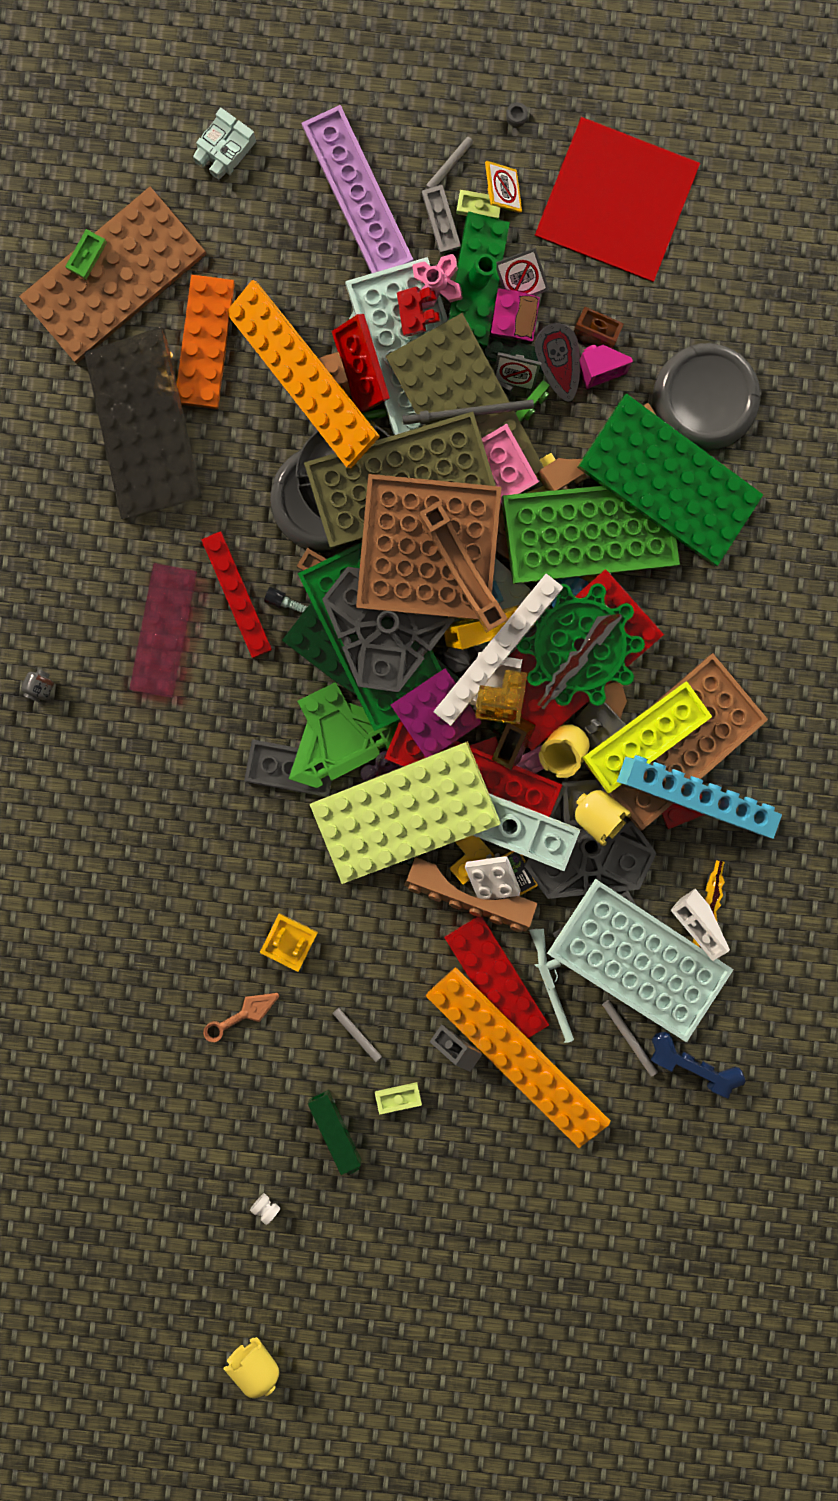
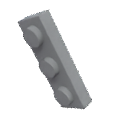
M443 185L423 190L422 197L440 255L460 250V241Z

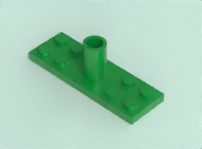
M468 211L458 259V270L456 271L454 281L461 286L463 298L462 300L450 303L447 321L463 313L480 347L486 348L499 284L496 262L503 260L510 222Z

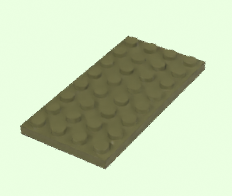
M463 313L386 355L387 361L416 414H420V411H428L430 413L509 403ZM514 411L475 416L481 438L507 424L534 474L536 475L544 468ZM443 420L431 421L430 424H433V423H436V422H440V421H443Z
M473 412L377 440L352 468H347L336 453L304 462L330 549L363 538L368 474L496 486Z

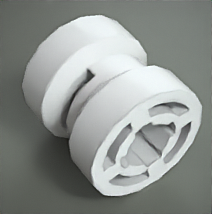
M263 1193L253 1204L250 1211L254 1215H261V1221L267 1225L279 1212L280 1207L276 1203L270 1204L269 1197Z

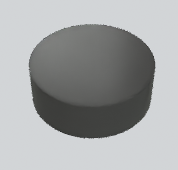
M519 102L509 105L506 111V120L511 126L520 127L526 122L528 115L526 106Z

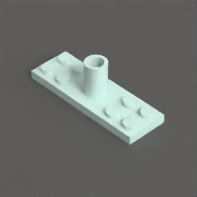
M489 793L501 824L474 834V836L565 871L581 829ZM507 819L514 820L517 825H511Z

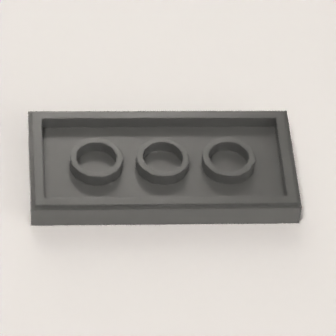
M252 739L244 782L324 797L330 795L332 785L329 776L321 779L323 785L318 788L289 780L299 748ZM322 763L315 766L316 771L324 768Z

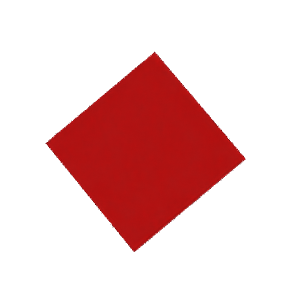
M581 117L535 236L654 282L700 163Z

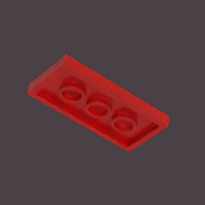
M357 314L331 332L346 373L353 403L361 413H364L390 399L365 316L364 314Z

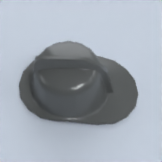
M476 645L463 650L445 646L442 653L443 663L454 674L462 677L477 659L478 652H482L483 649Z

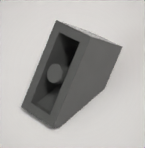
M441 1024L430 1041L453 1064L471 1072L482 1055L470 1042Z

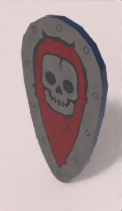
M561 323L549 324L537 335L535 353L538 362H541L540 367L552 389L558 396L568 402L573 400L579 384L580 353L578 339L574 331L567 325Z

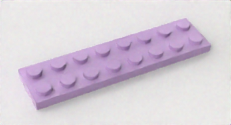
M341 105L302 122L303 130L371 274L413 262L411 253Z

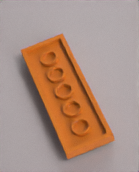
M191 275L177 378L178 387L174 401L176 404L218 409L230 324L227 310L233 301L234 280Z

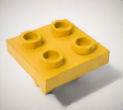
M279 913L260 953L299 972L318 932Z

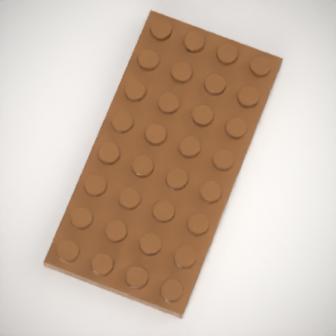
M151 187L147 188L95 232L96 235L104 238L107 244L86 280L68 271L65 267L73 253L72 251L19 296L76 364L207 255L206 251Z
M713 653L651 705L653 706L687 681L712 715L709 720L650 763V765H653V762L665 765V770L669 772L672 769L685 773L684 777L690 779L691 776L699 779L704 777L768 720ZM647 771L644 773V780L647 778ZM666 778L663 780V787L666 784ZM623 784L609 793L612 798L632 813L629 818L640 831L644 830L673 804ZM684 785L681 788V793L684 791Z

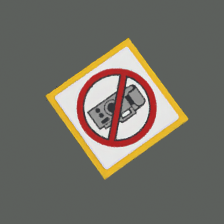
M486 161L487 189L490 205L521 213L522 207L517 170Z

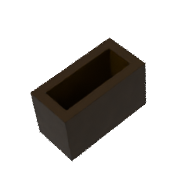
M516 715L507 723L492 760L511 770L520 762L536 725Z

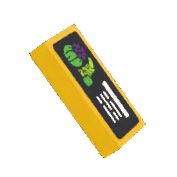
M511 850L500 856L508 857L521 889L520 895L538 886L525 868L524 864L526 861L522 854Z

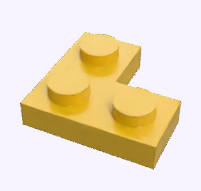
M474 835L456 841V844L465 855L449 867L463 885L470 880L465 869L466 862L484 860L489 854H491L492 858L495 857L485 843Z

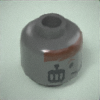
M39 669L36 673L28 672L21 686V690L24 692L23 696L38 703L41 700H47L54 686L53 681L49 679L50 674Z

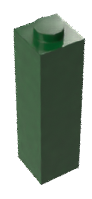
M324 1091L310 1098L308 1106L340 1174L347 1173V1175L355 1173L359 1170L362 1160L330 1091Z

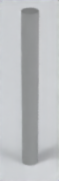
M609 1000L605 1001L602 1006L651 1077L656 1075L658 1071Z

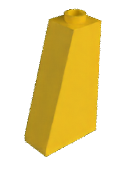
M520 605L502 610L509 619ZM463 619L453 622L444 633L446 646L463 650L491 641L506 622L487 633L479 620Z

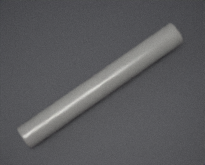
M466 137L427 183V189L436 187L473 144V140L470 137Z
M337 1008L332 1013L375 1062L382 1057L340 1008Z

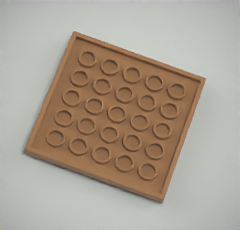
M368 474L356 608L478 620L422 524L419 512L438 501L440 502L465 551L492 593L502 487Z

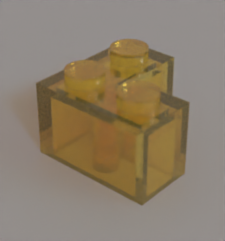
M505 670L502 688L480 685L476 703V718L520 724L527 673Z

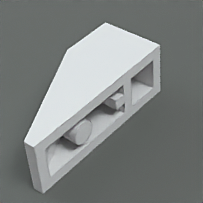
M694 889L680 898L671 911L710 959L714 961L729 952L730 949L709 904L699 892Z

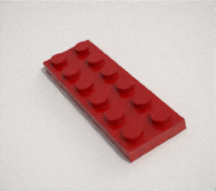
M476 916L444 936L473 985L527 1038L549 1026L482 916Z

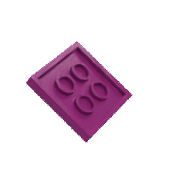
M446 668L391 704V707L426 758L438 753L482 723L470 704L452 726L433 712L456 684Z

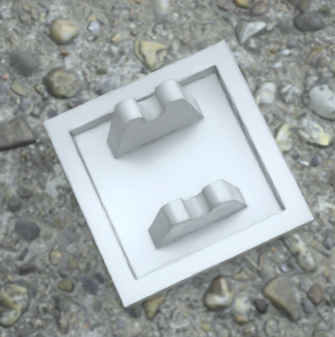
M497 853L492 858L491 854H489L484 860L466 862L465 869L477 898L491 900L520 895L521 889L507 856L500 857L499 853Z

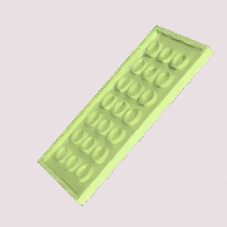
M468 741L310 804L342 884L501 824Z

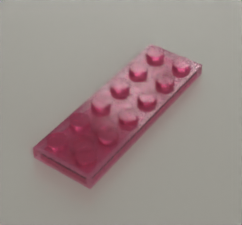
M157 563L153 564L129 690L173 698L197 571Z

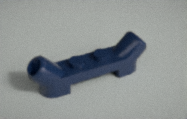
M667 1032L657 1033L652 1038L655 1052L651 1061L671 1072L677 1064L708 1079L707 1087L722 1097L729 1099L732 1090L744 1086L746 1082L744 1074L739 1067L735 1066L716 1072L714 1071L715 1067L703 1061L700 1064L694 1061V1056L686 1052L682 1054L677 1053L671 1035Z

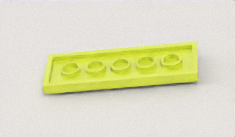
M686 681L582 758L606 792L611 793L621 785V783L617 782L625 757L634 758L635 755L648 759L647 763L650 764L709 720L712 715Z

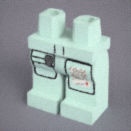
M220 107L213 123L196 142L198 149L193 156L194 162L200 167H204L208 160L211 161L213 165L209 171L218 180L225 173L231 175L234 171L233 168L240 163L256 143L254 131L239 120L237 121L235 117Z

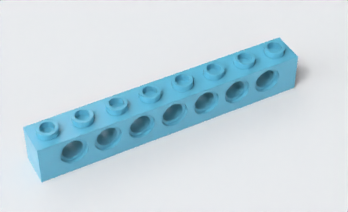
M635 755L634 758L625 757L617 779L618 783L774 839L782 814L774 811L775 807L762 803V806L756 805L757 800L745 797L744 800L740 799L739 793L730 790L724 793L721 791L722 787L711 783L708 786L703 785L702 779L693 776L687 779L684 777L685 773L678 770L666 771L665 765L656 762L650 765L647 763L648 759L638 755ZM647 771V778L644 780V773ZM666 778V784L663 787L662 783L663 780ZM684 785V791L681 793V788Z

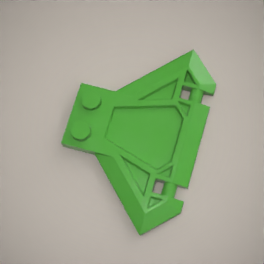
M336 682L298 700L297 703L307 720V724L289 780L318 788L323 785L322 778L329 776L332 781L380 757L381 755L378 750L385 746L388 750L399 722L395 721L374 731L363 707L346 702ZM379 734L381 739L374 742L372 737ZM322 763L324 768L316 771L315 766Z

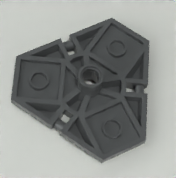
M347 567L322 600L337 637L341 639L344 645L342 649L358 687L399 692L425 659L423 656L427 651L430 652L456 618L357 609L360 568ZM383 618H391L394 626L391 629L383 628L381 625ZM356 633L359 640L352 643L349 635ZM414 641L421 645L417 651L410 647Z
M596 778L563 781L562 788L550 814V817L581 829L565 871L527 857L524 864L548 899L585 895L593 883H588V876H595V879L615 892L638 890L656 855L655 850L643 833L627 816L623 819L626 822L624 827L613 839L608 837L605 840L607 842L605 846H601L577 823L575 810L578 807V804H576L578 798L583 793L588 795L595 790L606 792ZM588 841H595L594 849L591 851L585 850V844Z

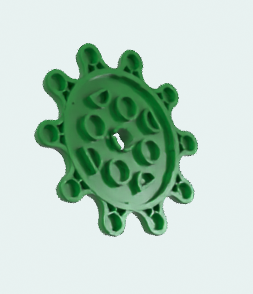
M596 583L592 585L588 595L581 599L576 598L572 594L571 588L568 585L560 584L563 586V589L556 597V605L551 609L545 610L535 623L537 627L536 633L531 637H523L517 645V649L521 653L532 654L537 660L536 667L527 676V680L531 685L538 686L545 681L552 682L553 674L560 670L561 664L567 662L569 653L577 651L574 648L575 640L579 638L585 640L598 616L610 615L595 628L590 639L587 641L586 649L572 656L566 668L556 675L554 684L557 687L564 676L579 665V659L588 647L621 614L622 618L600 646L596 643L587 655L588 661L575 676L566 682L568 686L555 698L557 704L565 706L570 703L574 693L583 691L587 693L593 705L599 706L606 700L604 687L607 682L615 680L622 685H629L633 682V672L625 666L624 660L629 653L642 651L645 643L641 637L630 636L625 632V623L634 614L633 607L628 603H624L615 609L607 607L604 602L606 589L602 584Z

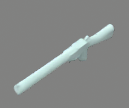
M531 929L529 931L538 952L539 963L534 965L539 968L565 1038L564 1043L571 1042L574 1038L554 985L558 978L555 968L560 967L561 964L556 959L547 962L544 929ZM554 969L556 973V979L554 981L552 980V977L549 972V970Z

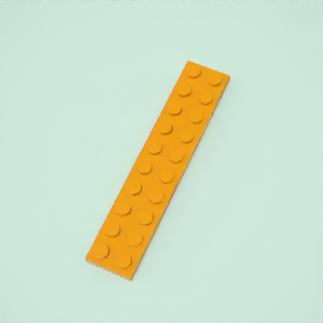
M251 280L227 310L228 316L347 468H352L378 440L379 434L259 283Z
M456 967L427 992L425 996L578 1148L609 1126L611 1120Z

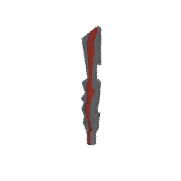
M621 614L598 616L580 650L570 652L567 662L561 664L560 670L553 674L552 682L546 685L545 694L538 702V706L545 709L550 701L555 699L568 686L566 682L575 676L588 661L587 655L596 643L600 646L622 618Z

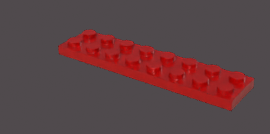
M400 720L384 759L404 767L426 757ZM454 741L453 743H451L439 752L455 747L462 743ZM470 747L488 793L550 817L562 784L518 766H514L510 770L492 760V755Z

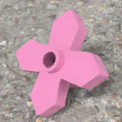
M453 254L441 257L437 266H430L425 261L413 264L414 278L425 284L422 289L430 287L431 291L434 290L436 292L437 299L441 294L449 302L462 300L461 286L450 280L458 270L456 257ZM437 300L422 303L423 309L434 307Z

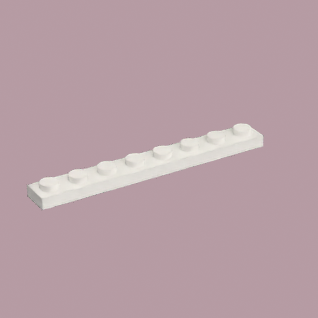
M545 574L433 712L452 726L562 591L563 586Z

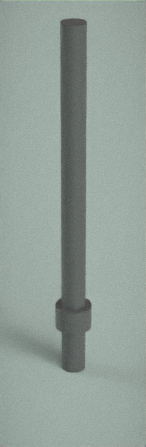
M525 400L430 413L428 411H420V414L402 416L403 425L415 423L425 425L430 424L431 421L446 420L469 412H473L474 416L533 409L534 401Z

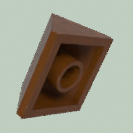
M584 307L574 328V333L578 341L589 346L596 345L599 347L605 345L613 349L624 323Z

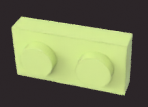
M460 190L456 214L467 216L468 211L499 219L501 208L490 205L488 194Z
M417 1082L375 1091L379 1115L422 1105Z

